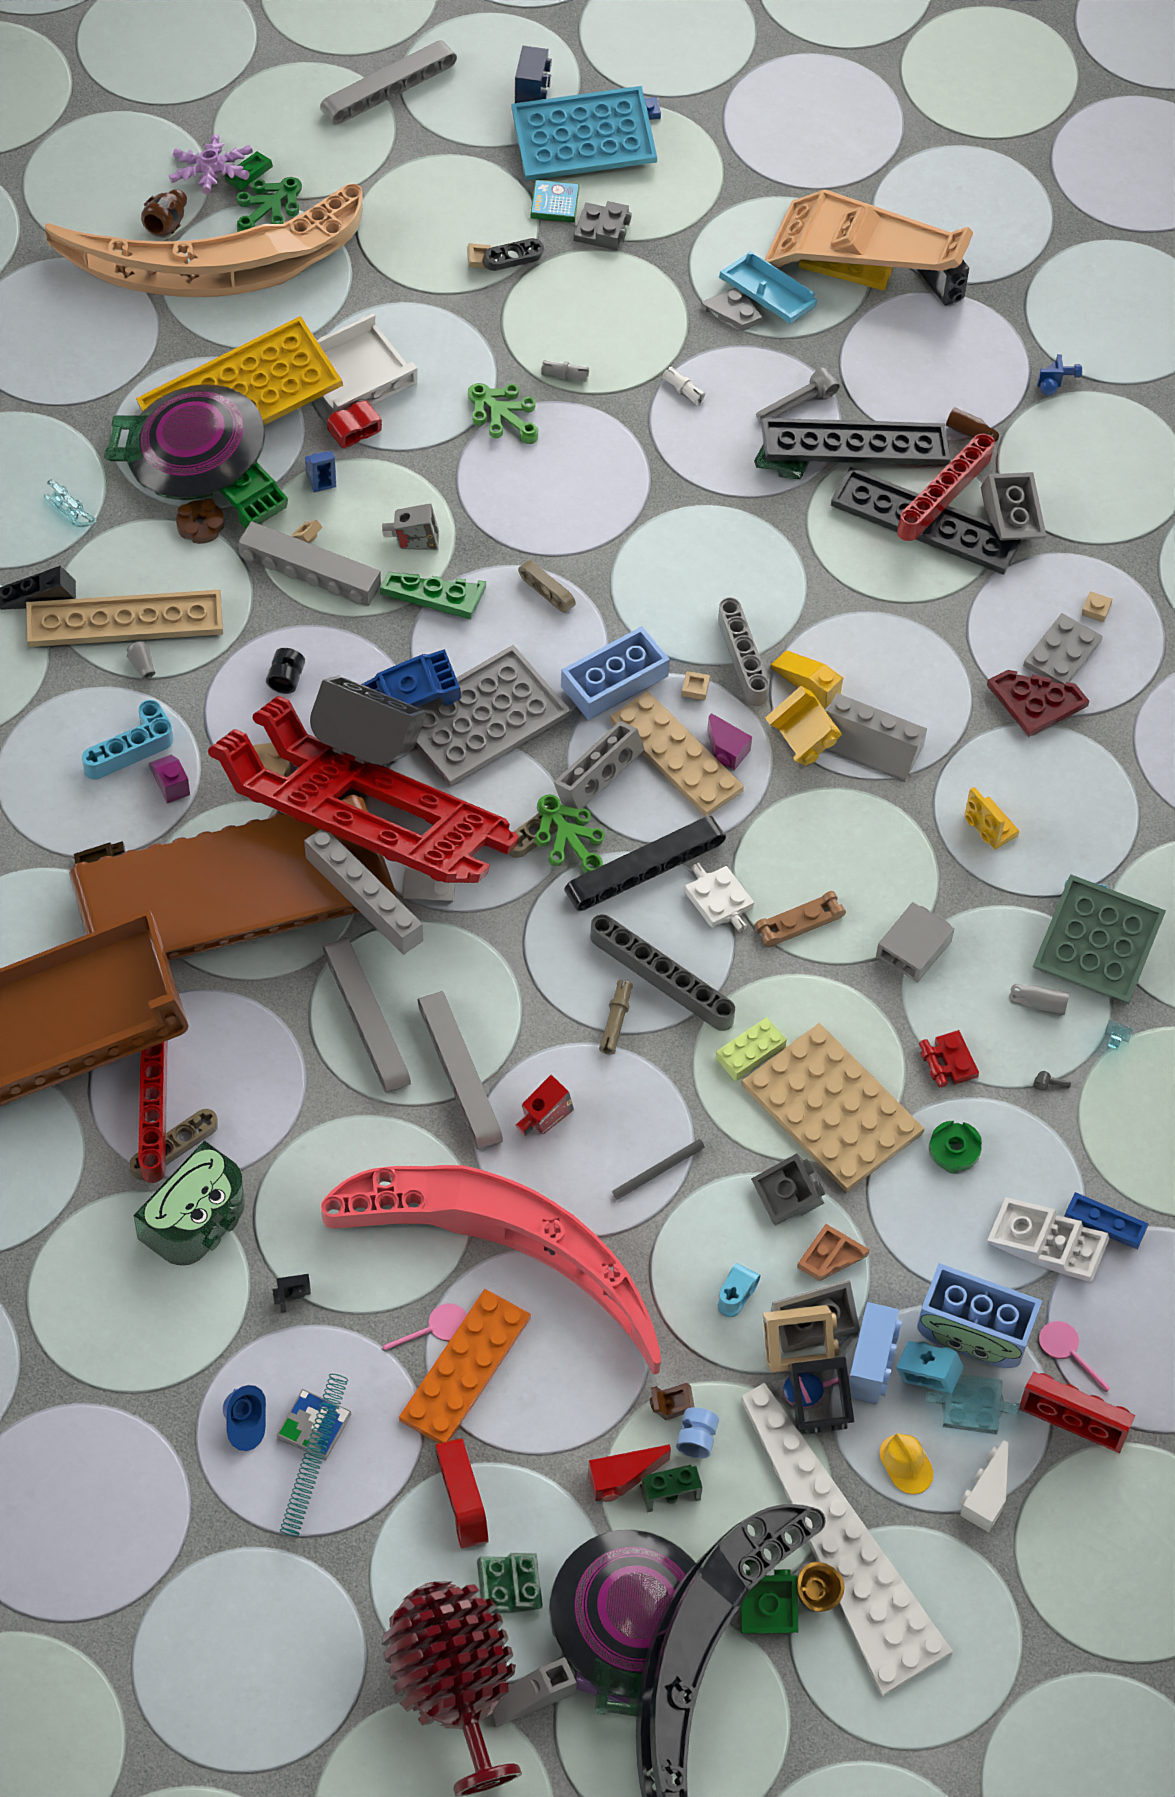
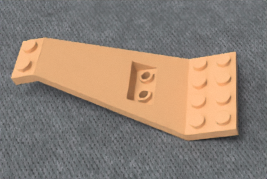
M824 189L791 202L764 260L778 268L785 264L805 259L943 271L956 268L962 263V258L970 244L973 232L969 227L948 232Z

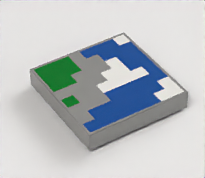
M302 1389L279 1429L277 1438L304 1451L308 1448L307 1444L310 1442L322 1444L327 1449H322L312 1444H308V1446L323 1450L325 1454L317 1453L311 1449L306 1451L319 1454L326 1461L347 1424L351 1411L324 1399L322 1400L324 1403L334 1404L340 1409H333L322 1404V1408L335 1410L338 1414H332L323 1409L319 1411L331 1414L336 1419H330L318 1414L319 1405L322 1403L321 1399L323 1398ZM317 1416L319 1418H326L334 1421L335 1424H329L316 1418ZM315 1419L318 1423L328 1424L333 1427V1429H328L315 1424L316 1428L329 1430L332 1434H326L313 1429V1424L316 1423ZM313 1432L325 1434L330 1437V1439H325L315 1434L311 1435L313 1438H320L328 1441V1444L320 1443L318 1441H315L314 1439H310L309 1442L308 1439L311 1438L310 1434Z

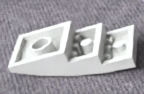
M1005 1197L987 1242L1013 1256L1040 1267L1092 1283L1108 1244L1109 1235L1106 1232L1083 1227L1082 1221L1058 1216L1055 1209Z

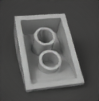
M1034 473L989 474L980 488L984 508L1000 540L1046 538L1047 535Z

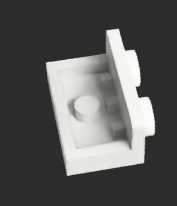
M405 868L404 899L454 901L455 883L435 881L422 872L412 868Z

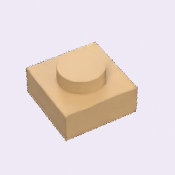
M469 243L467 247L468 267L487 269L484 267L482 259L486 250L491 248V245Z
M318 520L304 522L291 537L311 543L317 538V533L322 526Z
M1090 591L1081 615L1104 622L1113 599Z
M686 671L681 696L705 700L710 675Z

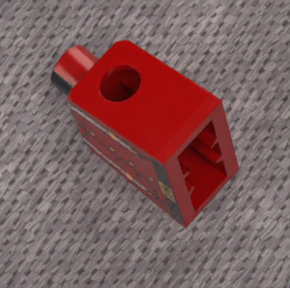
M551 1074L523 1102L521 1106L525 1116L515 1126L524 1136H527L534 1128L541 1134H545L574 1110L569 1091Z

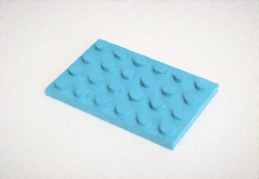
M642 86L511 104L526 181L657 163V154Z

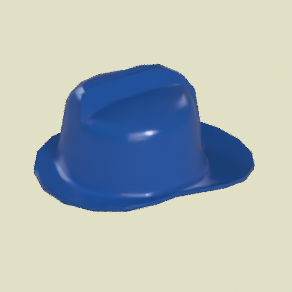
M245 1385L234 1389L223 1403L227 1436L233 1447L241 1451H249L256 1448L265 1435L266 1398L263 1391L255 1385Z

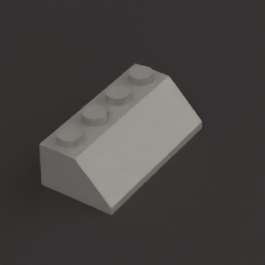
M836 693L827 710V714L842 735L832 747L825 750L906 782L924 746L927 728Z

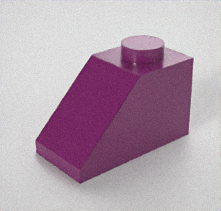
M712 713L709 715L707 731L713 756L723 766H728L735 770L751 751L752 736Z
M171 754L148 763L167 803L190 795L189 780L179 759Z

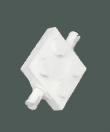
M700 863L694 864L691 870L698 879L685 885V894L711 928L721 923L732 922L739 933L744 931L747 925L740 916L742 913L752 909L755 902L727 866L713 873H706Z

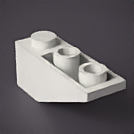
M1003 1440L999 1448L993 1447L987 1457V1461L990 1462L985 1470L980 1468L973 1480L976 1484L972 1492L967 1489L959 1503L963 1506L960 1516L987 1532H990L1006 1502L1009 1443Z

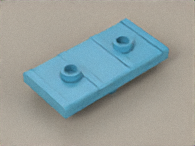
M751 251L721 270L719 274L721 280L726 281L789 324L815 308L817 304V299L814 298L815 292Z

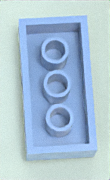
M641 626L562 669L561 688L587 720H590L668 677L670 659Z

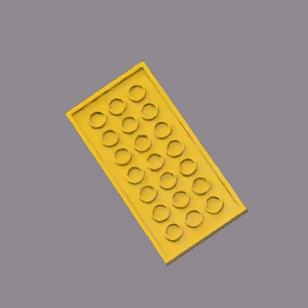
M299 316L137 397L136 400L142 412H144L154 401L180 388L204 384L225 386L249 398L259 410L263 425H266L344 385L341 377L305 321ZM198 392L191 393L190 395H208V393ZM191 405V406H186V407H203V406ZM180 408V409H178V410L187 411V412H197V411H204V410H209V409H208V408H204V409L191 410V409H182V408ZM152 411L144 413L145 417L148 418ZM175 411V412H173V413L179 414V415H184V416H198V415H204V414L213 413V412H212V411H209V412L198 413V414H185V413H180V412H176V411ZM172 414L170 416L179 419H202L215 416V414L195 418L179 417ZM169 417L167 419L176 422L193 423L216 419V417L198 421H180ZM217 420L199 424H178L170 421L165 422L174 425L194 426L217 422ZM164 423V425H166V426H170V427H174V428H185V429L203 428V427H208V426H212V425H217V424H218V423H215V424H210V425H206V426H199V427H177V426H172V425H168V424H165V423ZM163 426V428H165V429H170V430H174V431H201V430H207V429H211V428H216V427H217V426H214V427H210V428L197 429V430H178V429H172V428H168V427H164V426ZM162 429V431L170 432V433H176V434H198V433H205V432H210V431H215V430H217V429H213V430H208V431H203V432L181 433V432H172V431H167V430H163V429ZM162 432V434L172 435V436H180V437H193V436H202V435H208V434H214V433H216V432H212V433H206V434H200V435H174V434H168V433H163V432ZM163 435V437L175 438V439H197V438H205V437L214 436V435H210V436L195 437V438H177V437H170V436H164V435ZM164 438V440L184 441V442H187V441H201V440L212 439V438H207V439H199V440H172V439H165V438ZM165 441V442H166V443H175V444H195V443H205V442H209V441L192 442V443H178V442H168V441ZM168 444V445H170V446H199V445H205V444H197V445H172V444ZM172 447V448L190 449V448H200V447Z

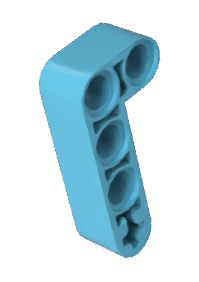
M146 700L140 704V726L92 746L83 752V767L88 778L100 779L171 747L173 744L172 725L157 701Z

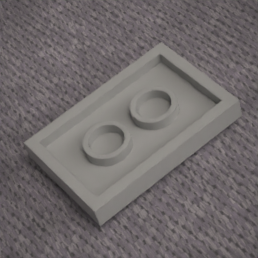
M1061 613L1024 660L1023 666L1042 677L1051 678L1052 682L1065 684L1074 678L1102 642L1103 636Z

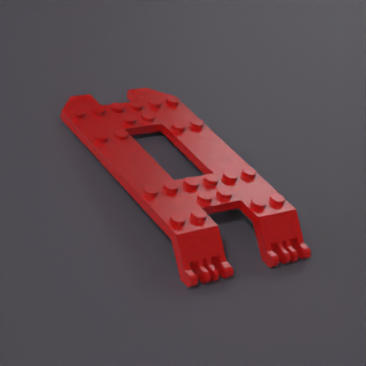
M276 696L271 702H268L255 712L252 718L256 724L264 727L279 757L299 767L290 776L285 777L266 769L247 734L237 729L230 731L208 749L209 756L219 760L237 793L248 797L253 802L262 803L290 815L299 822H306L378 853L389 861L398 862L422 872L435 881L445 883H479L488 874L490 865L473 858V856L484 845L508 855L518 843L519 836L516 832L509 830L510 824L506 818L382 765L370 762L369 764H363L356 761L353 755L348 753L342 755L332 750L333 747L307 734L290 700L281 696ZM352 788L425 819L427 823L433 826L423 835H420L338 800V798L348 789Z

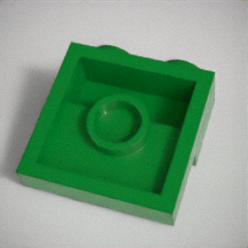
M750 1569L746 1570V1575L750 1576ZM774 1569V1575H765L748 1592L741 1604V1633H798V1576L791 1575V1569Z

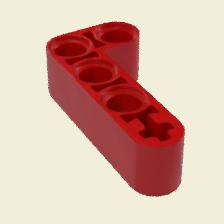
M460 1438L435 1444L438 1464L455 1517L460 1548L464 1549L489 1543L485 1510L463 1439Z

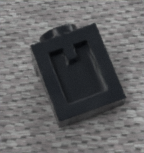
M309 1274L276 1278L277 1288L272 1289L274 1305L280 1304L281 1313L286 1312L285 1298L301 1299L311 1294Z

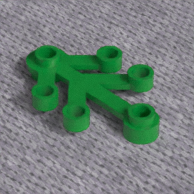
M295 177L284 178L280 183H265L262 179H256L252 182V190L255 194H263L264 192L276 193L274 195L250 196L248 192H240L237 195V203L241 207L261 205L251 215L239 218L237 221V232L255 227V223L271 209V224H284L280 201L285 197L288 199L286 214L297 216L299 214V204L296 202V197L302 190V183Z

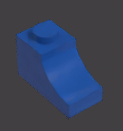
M333 451L306 456V473L313 492L335 488L336 468Z

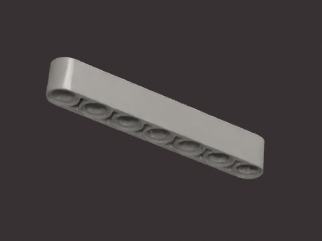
M436 41L331 94L321 102L320 109L333 124L339 125L451 68L457 60V55L444 41Z
M344 938L324 945L323 952L385 1093L410 1085L411 1080L406 1065L349 939Z
M440 991L418 998L420 1013L476 1149L479 1150L503 1142L500 1126L444 992Z

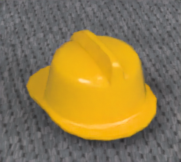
M900 1433L892 1435L883 1441L880 1446L879 1456L895 1486L904 1493L913 1495L927 1490L933 1481L934 1472L921 1443L911 1435Z

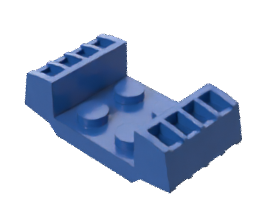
M445 649L431 654H421L377 673L374 678L361 684L415 707L442 697L446 706L461 699L460 686Z

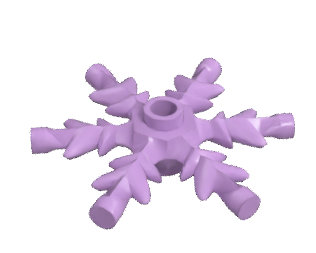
M217 134L211 136V144L206 143L204 146L207 150L201 152L200 155L199 153L195 155L192 150H188V153L181 149L175 148L173 156L180 158V162L197 165L187 166V168L178 169V173L170 174V182L174 183L180 179L186 181L192 175L195 177L197 173H203L199 177L201 180L198 182V185H203L202 192L209 194L211 192V185L217 184L214 178H218L217 175L220 172L223 175L227 173L230 178H234V175L241 179L247 180L249 172L242 170V166L224 163L244 159V155L252 154L253 150L248 145L239 150L236 147L230 153L226 151L225 155H219L224 144L219 143L220 137Z

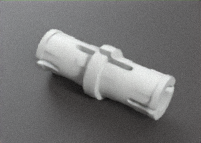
M669 367L663 373L662 378L674 386L676 392L680 395L684 394L696 405L703 402L706 393L697 388L690 378L682 376L673 367Z

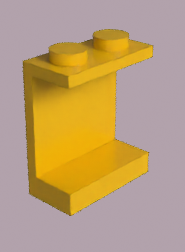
M802 686L765 717L769 725L779 729L796 753L793 759L804 766L815 762L819 755L826 748L832 747L842 735L812 691Z

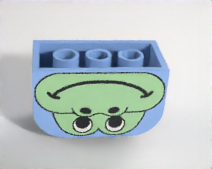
M939 1263L921 1308L917 1328L922 1336L939 1346L951 1348L958 1353L994 1366L1014 1368L1021 1363L1042 1300Z

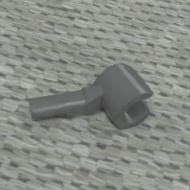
M1047 1071L1039 1072L1033 1083V1087L1038 1090H1046L1048 1084L1071 1087V1081L1051 1077Z

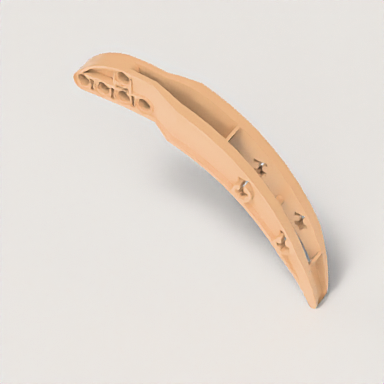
M357 184L345 185L314 207L284 224H262L240 232L207 239L173 242L130 240L82 233L50 223L45 225L47 243L55 251L79 268L99 279L120 287L177 297L235 295L285 283L311 264L323 259L346 244L353 237L361 222L363 212L362 188Z

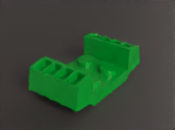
M255 460L238 479L218 490L238 510L239 523L245 529H247L251 521L261 524L283 509H286L288 504V498L277 486L275 480Z

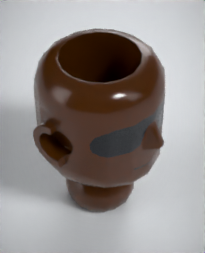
M173 189L169 193L152 195L143 204L145 207L141 212V221L145 229L155 236L173 234L181 226L180 222L184 217V207L187 204L186 194L182 190Z

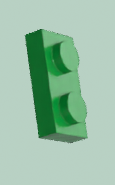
M256 151L237 165L242 166V170L249 172L247 180L241 179L234 175V178H230L226 173L224 175L225 181L241 191L273 167L272 160Z

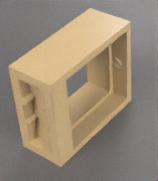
M827 1305L763 1313L766 1360L771 1373L789 1371L788 1364L829 1359L839 1355L838 1341L833 1337V1330L837 1329L836 1315L831 1313ZM823 1320L824 1354L781 1359L778 1326Z

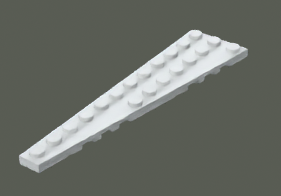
M763 1383L742 1395L741 1401L756 1433L760 1436L765 1452L768 1453L771 1459L773 1469L777 1477L779 1476L788 1500H790L791 1504L817 1508L825 1516V1527L808 1542L817 1561L832 1566L843 1578L845 1589L839 1605L847 1624L851 1628L859 1650H861L867 1662L869 1671L881 1696H885L951 1655L953 1650L767 1385ZM806 1517L805 1523L812 1529V1522Z

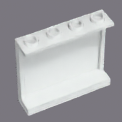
M374 313L367 317H362L358 321L346 327H341L339 330L317 340L341 377L344 385L320 397L332 413L348 410L352 404L361 401H368L373 405L418 383L417 367L413 362L406 364L376 326Z

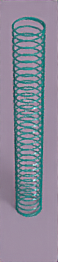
M329 1374L330 1379L327 1380L329 1384H326V1388L334 1393L343 1395L344 1392L338 1389L345 1390L346 1388L339 1384L347 1385L349 1380L339 1374ZM330 1375H337V1376L343 1377V1378H345L347 1381H343V1380H340V1379H335V1378L331 1377ZM329 1380H333L339 1384L330 1383ZM327 1385H332L338 1389L328 1388ZM324 1390L325 1394L329 1395L330 1397H333V1398H336V1399H340V1400L343 1399V1398H342L341 1396H339V1395L332 1394V1393H327V1392ZM323 1394V1399H321L322 1403L319 1405L320 1408L318 1409V1414H321L330 1419H336L335 1416L327 1413H321L319 1410L323 1409L326 1412L338 1414L337 1411L328 1408H322L321 1405L324 1404L333 1409H340L338 1406L334 1404H341V1402L335 1399L325 1398V1394ZM326 1399L327 1401L334 1404L324 1403L322 1400ZM318 1416L316 1418L329 1424H335L334 1421L326 1418H319ZM316 1419V1423L313 1424V1426L315 1424H318L324 1428L333 1429V1427L328 1424L318 1423ZM315 1426L313 1428L326 1434H332L331 1431L323 1428H316ZM313 1432L310 1434L311 1438L308 1439L309 1442L310 1439H314L315 1441H318L320 1443L328 1444V1441L320 1438H313L311 1435L315 1434L325 1439H330V1437L325 1434ZM311 1442L308 1443L322 1449H327V1447L322 1444ZM308 1444V1448L305 1449V1451L307 1449H311L312 1451H315L317 1453L325 1454L323 1450L317 1448H310ZM307 1451L303 1454L305 1457L303 1459H308L309 1461H312L314 1463L322 1464L320 1460L307 1458L305 1454H309L319 1459H323V1456L315 1453H308ZM302 1459V1462H303V1463L300 1464L301 1467H302V1464H306V1465H308V1466H310V1467H313V1468H316V1469H320V1468H321L320 1466L315 1465V1464H312V1463H305V1462L303 1461V1459ZM304 1467L299 1468L300 1473L297 1476L303 1474L309 1478L317 1479L315 1475L302 1473L300 1469L314 1474H319L318 1471ZM300 1477L295 1479L297 1482L295 1484H300L301 1486H304L306 1488L314 1489V1487L309 1484L299 1483L297 1479H301L311 1484H315V1481ZM295 1484V1488L292 1489V1491L294 1489H298L304 1493L312 1494V1491L303 1488H297ZM296 1492L292 1493L306 1499H311L310 1496ZM292 1494V1498L289 1499V1501L291 1499H295L296 1501H299L301 1503L309 1504V1502L306 1500L294 1498ZM291 1501L289 1503L299 1508L308 1509L307 1506L302 1504L292 1503ZM291 1507L286 1509V1514L299 1519H305L303 1516L289 1513L287 1510L291 1509L301 1514H306L305 1511ZM286 1516L283 1519V1522L285 1519H288L294 1523L303 1524V1522L299 1520L287 1518ZM286 1522L281 1524L280 1532L289 1536H299L300 1533L298 1531L284 1528L282 1525L286 1524L295 1529H301L300 1526ZM281 1530H286V1531H288V1532H291V1533H294V1534H297V1535H291V1534L285 1533V1532H283V1531H281Z

